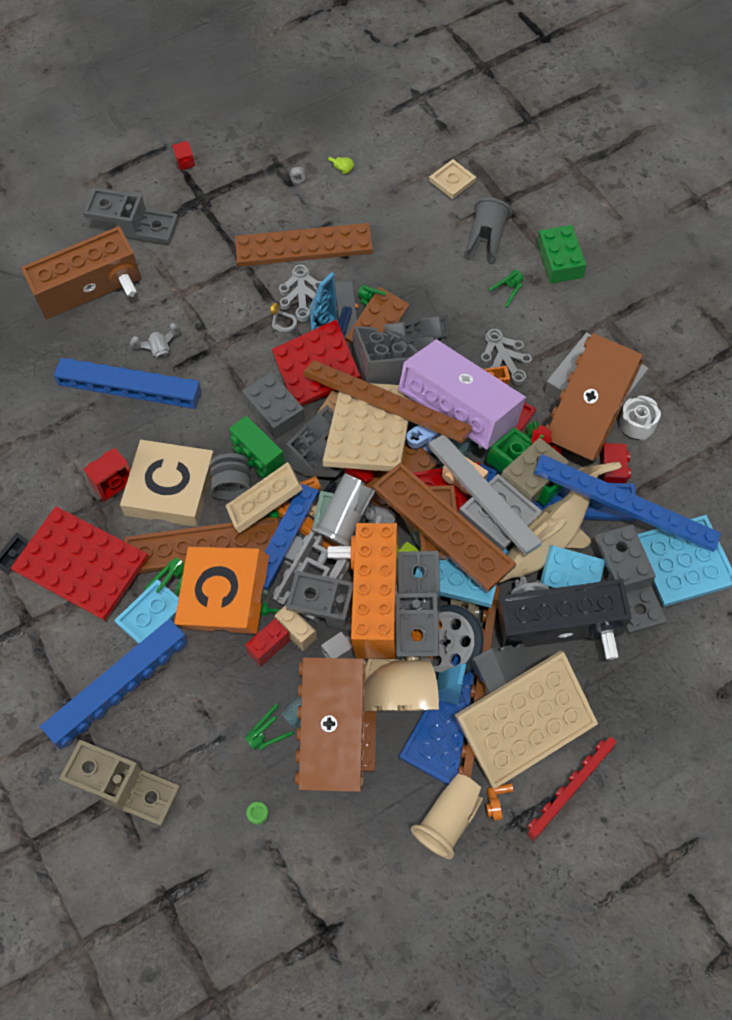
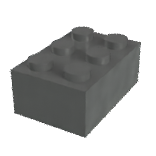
M273 372L242 390L244 403L275 439L305 421L304 408Z

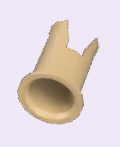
M457 774L439 796L421 824L411 827L413 835L435 854L446 859H453L455 855L453 847L473 819L483 800L482 797L478 796L481 787L469 777Z

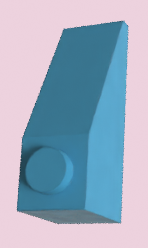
M459 664L439 673L437 680L439 701L459 704L466 664Z

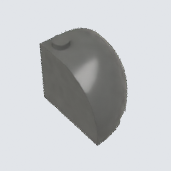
M354 327L353 359L361 375V380L374 384L399 385L404 362L418 353V351L411 344L407 345L401 341L402 337L389 331L386 334L377 331L378 328Z

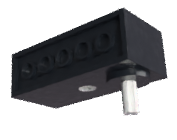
M623 579L502 595L499 597L496 609L502 647L512 645L514 648L518 644L531 647L588 638L602 639L606 660L619 658L614 637L623 634L632 619Z

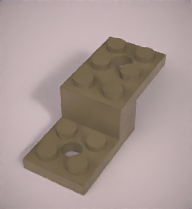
M541 438L537 439L501 474V477L533 504L538 500L543 488L550 482V480L534 474L537 460L541 454L566 465L569 463L567 459Z
M79 740L59 778L64 783L100 797L107 805L160 827L163 826L181 789L175 783L141 770L136 762L82 740ZM88 763L95 764V768L91 773L84 772V767ZM149 794H157L156 802L152 804L146 802Z

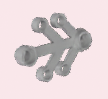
M295 266L292 271V277L279 286V293L286 296L280 300V307L284 310L289 309L290 302L298 296L299 308L296 310V318L302 323L307 322L310 319V310L306 307L305 295L313 300L318 289L316 287L319 286L321 281L311 277L306 266ZM298 281V286L290 292L289 288ZM305 281L314 287V291L305 286Z
M491 329L485 337L488 345L485 352L481 354V363L484 365L491 363V353L494 347H496L498 353L490 368L500 367L503 360L511 373V382L515 386L523 385L526 380V373L523 370H517L511 358L519 360L523 366H529L532 361L531 355L519 353L522 352L524 347L522 341L505 338L500 330ZM503 345L513 347V351L504 348Z

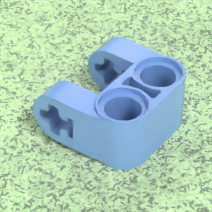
M418 425L408 431L407 444L411 448L422 447L429 454H433L432 450L428 447L429 442L442 436V434Z

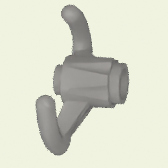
M172 323L170 324L172 330L168 334L164 335L163 333L160 334V332H154L149 335L150 337L146 342H138L139 338L134 336L130 341V346L135 350L142 348L150 349L156 359L164 358L169 355L168 342L180 334L181 328L178 324Z
M368 505L363 515L366 516L368 523L395 522V513L392 510L378 506L369 508Z

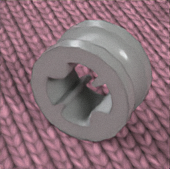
M295 167L291 169L292 182L302 183L305 181V170L303 168Z

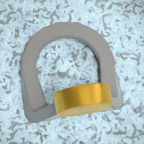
M273 303L270 309L271 314H274L272 327L285 333L293 331L297 327L296 317L280 311V305ZM279 313L291 318L293 325L288 328L278 325L276 323L277 314Z

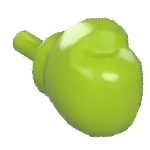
M349 157L328 158V161L333 162L334 167L342 171L343 174H348L354 168L353 160Z

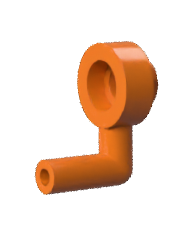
M512 783L500 785L496 789L488 788L487 793L490 804H486L488 817H493V821L502 820V812L497 795L513 792Z

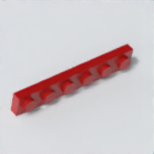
M611 736L607 741L603 739L595 748L597 752L593 757L590 754L582 763L583 769L580 772L576 770L568 779L571 783L566 788L562 786L555 794L557 799L553 804L549 801L541 811L544 813L538 820L535 817L527 828L530 830L527 836L533 842L614 748L617 741Z

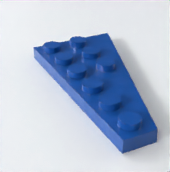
M456 654L452 661L454 666L458 665L461 661L459 654ZM474 668L464 676L459 704L439 701V709L424 711L399 756L400 760L446 785H449L458 774L464 733L455 714L469 706Z

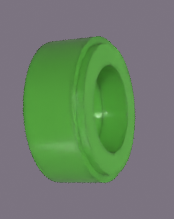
M254 802L249 805L246 814L252 824L261 825L268 819L269 812L265 804Z

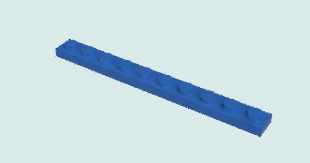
M543 454L539 457L534 474L709 551L714 552L717 549L721 532Z

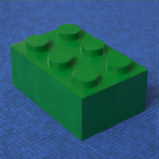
M573 225L539 230L537 246L550 284L584 278L586 262Z
M247 416L229 428V439L233 445L232 450L236 454L244 455L248 458L250 468L253 467L256 470V474L260 479L263 480L285 464L283 451Z

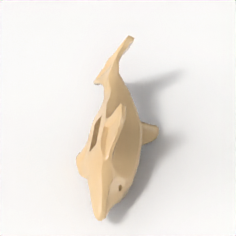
M620 462L586 466L578 470L597 478L605 472L617 470L622 466ZM571 490L566 497L545 508L541 515L529 526L532 532L542 541V545L525 556L512 542V547L507 555L516 562V567L499 583L511 578L528 576L543 568L549 545L564 549L587 547L591 543V538L580 529V526L589 506L590 498Z

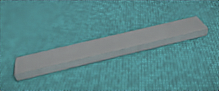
M442 435L429 442L428 447L525 556L542 545V541L446 436Z

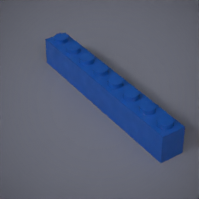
M60 358L54 374L58 386L196 409L202 392L199 381L194 379H182L177 376L147 373L142 370L135 371L124 367H112L107 364H94L89 361L82 362L72 358Z
M169 618L45 721L40 728L59 750L69 746L73 742V738L79 733L87 731L92 722L102 718L111 706L120 703L124 695L134 691L143 679L152 676L156 668L166 664L175 652L181 651L188 642L185 634Z

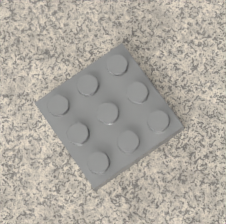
M499 474L488 482L528 527L541 515L542 511ZM473 497L459 509L458 513L502 551L513 542Z

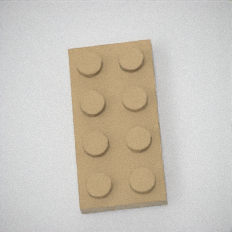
M287 462L225 506L235 529L240 533L296 495L303 488L292 466Z

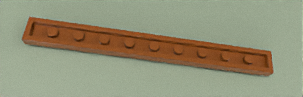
M315 360L304 370V376L458 442L463 443L472 432V425Z
M496 586L491 608L488 607V610L483 612L482 622H486L485 629L482 628L484 639L482 653L491 647L500 586ZM474 670L473 678L477 679L476 686L472 685L470 697L474 698L475 703L483 698L485 685ZM467 743V745L462 747L461 757L465 758L464 766L460 765L458 774L465 775L471 779L474 753L469 743Z

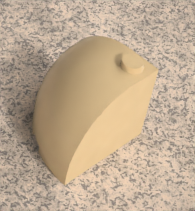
M407 656V660L384 664L376 669L365 682V711H426L439 709L438 685L434 668L429 660H419V656Z

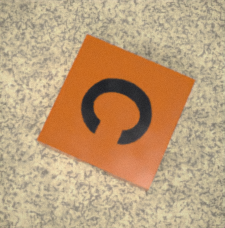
M188 547L174 624L185 630H226L233 633L257 634L261 612V594L266 580L269 555L260 549Z

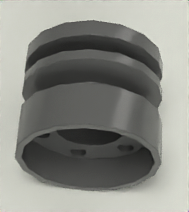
M226 453L211 459L210 487L212 496L220 500L232 501L251 488L248 458L236 453Z

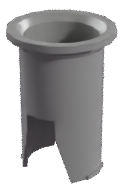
M344 474L319 525L312 527L311 530L341 546L351 547V538L356 531V523H360L375 491L361 485V480Z

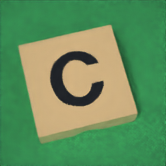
M140 440L120 504L124 516L149 520L159 519L174 524L198 527L205 504V493L211 481L210 461L215 457L214 452L206 449Z

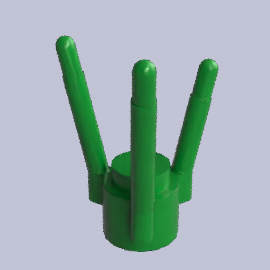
M513 270L507 277L490 287L488 291L496 289L505 282L509 287H515L505 304V308H507L517 291L522 287L521 282L524 277L520 271Z
M364 284L358 291V297L361 298L360 303L367 306L368 301L372 299L375 293L386 295V292Z
M177 557L173 561L170 560L167 566L144 587V590L169 571L156 592L159 593L172 575L176 577L181 575L175 590V595L178 597L185 563Z
M275 704L244 737L253 750L257 748L262 750L266 746L293 735V731L263 742L266 737L262 732L277 717L273 716L266 723L265 721L278 708V704Z

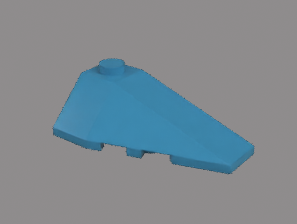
M333 272L319 284L309 307L311 331L338 318L335 274Z

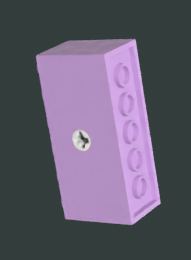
M437 339L404 362L398 388L400 392L415 402L472 425L473 429L468 438L479 444L478 447L480 449L483 447L486 450L518 424L526 399L524 395Z

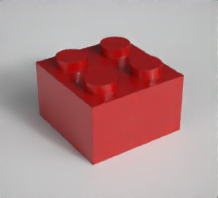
M116 448L105 452L100 458L90 462L83 469L91 487L103 502L126 487L131 471L128 462Z

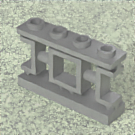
M311 531L303 539V546L300 551L295 553L290 569L288 568L284 572L282 583L275 588L273 600L278 604L286 606L290 594L288 591L292 586L295 572H307L310 565L324 571L322 576L342 580L351 565V558H332L337 561L333 570L324 566L328 558V549L321 545L325 539L323 536ZM313 548L321 553L317 561L308 557ZM300 613L303 617L316 624L320 620V617Z

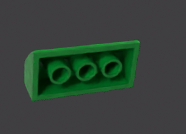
M514 427L491 446L486 461L502 473L533 443L529 437ZM550 481L543 488L537 501L546 506L558 495L563 486Z

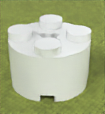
M647 396L628 399L623 406L619 419L621 432L639 440H646L651 436L661 416L657 403Z

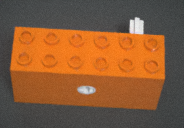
M356 523V535H352L351 547L328 546V558H351V568L354 570L351 641L355 658H397L395 593H398L399 538L397 523Z

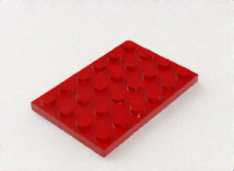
M55 506L10 569L97 618L106 621L149 558V555Z

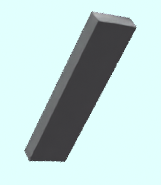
M352 281L335 283L339 318L344 306L352 308V314L344 338H346L357 321Z

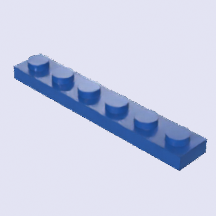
M301 483L303 490L294 496L265 550V553L269 555L263 589L268 590L314 505L312 501L319 495V490Z

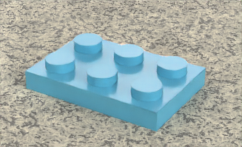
M549 545L540 583L549 587L559 588L600 582L605 561L600 558Z
M158 579L114 620L138 644L169 618L172 620L176 616L179 598L166 586L157 593L156 590L161 584Z

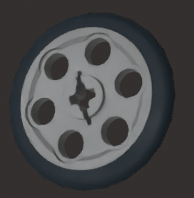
M442 605L441 613H438V618L442 622V627L439 630L441 664L434 666L433 659L419 658V660H429L431 662L437 680L439 673L455 667L452 664V658L456 654H459L461 657L459 664H466L465 675L473 669V658L482 653L484 643L480 623L471 612L457 605ZM459 619L461 627L458 630H453L452 623ZM469 636L471 639L470 645L463 647L462 639ZM448 639L451 641V643L447 644L446 647L445 645H443V642H446Z

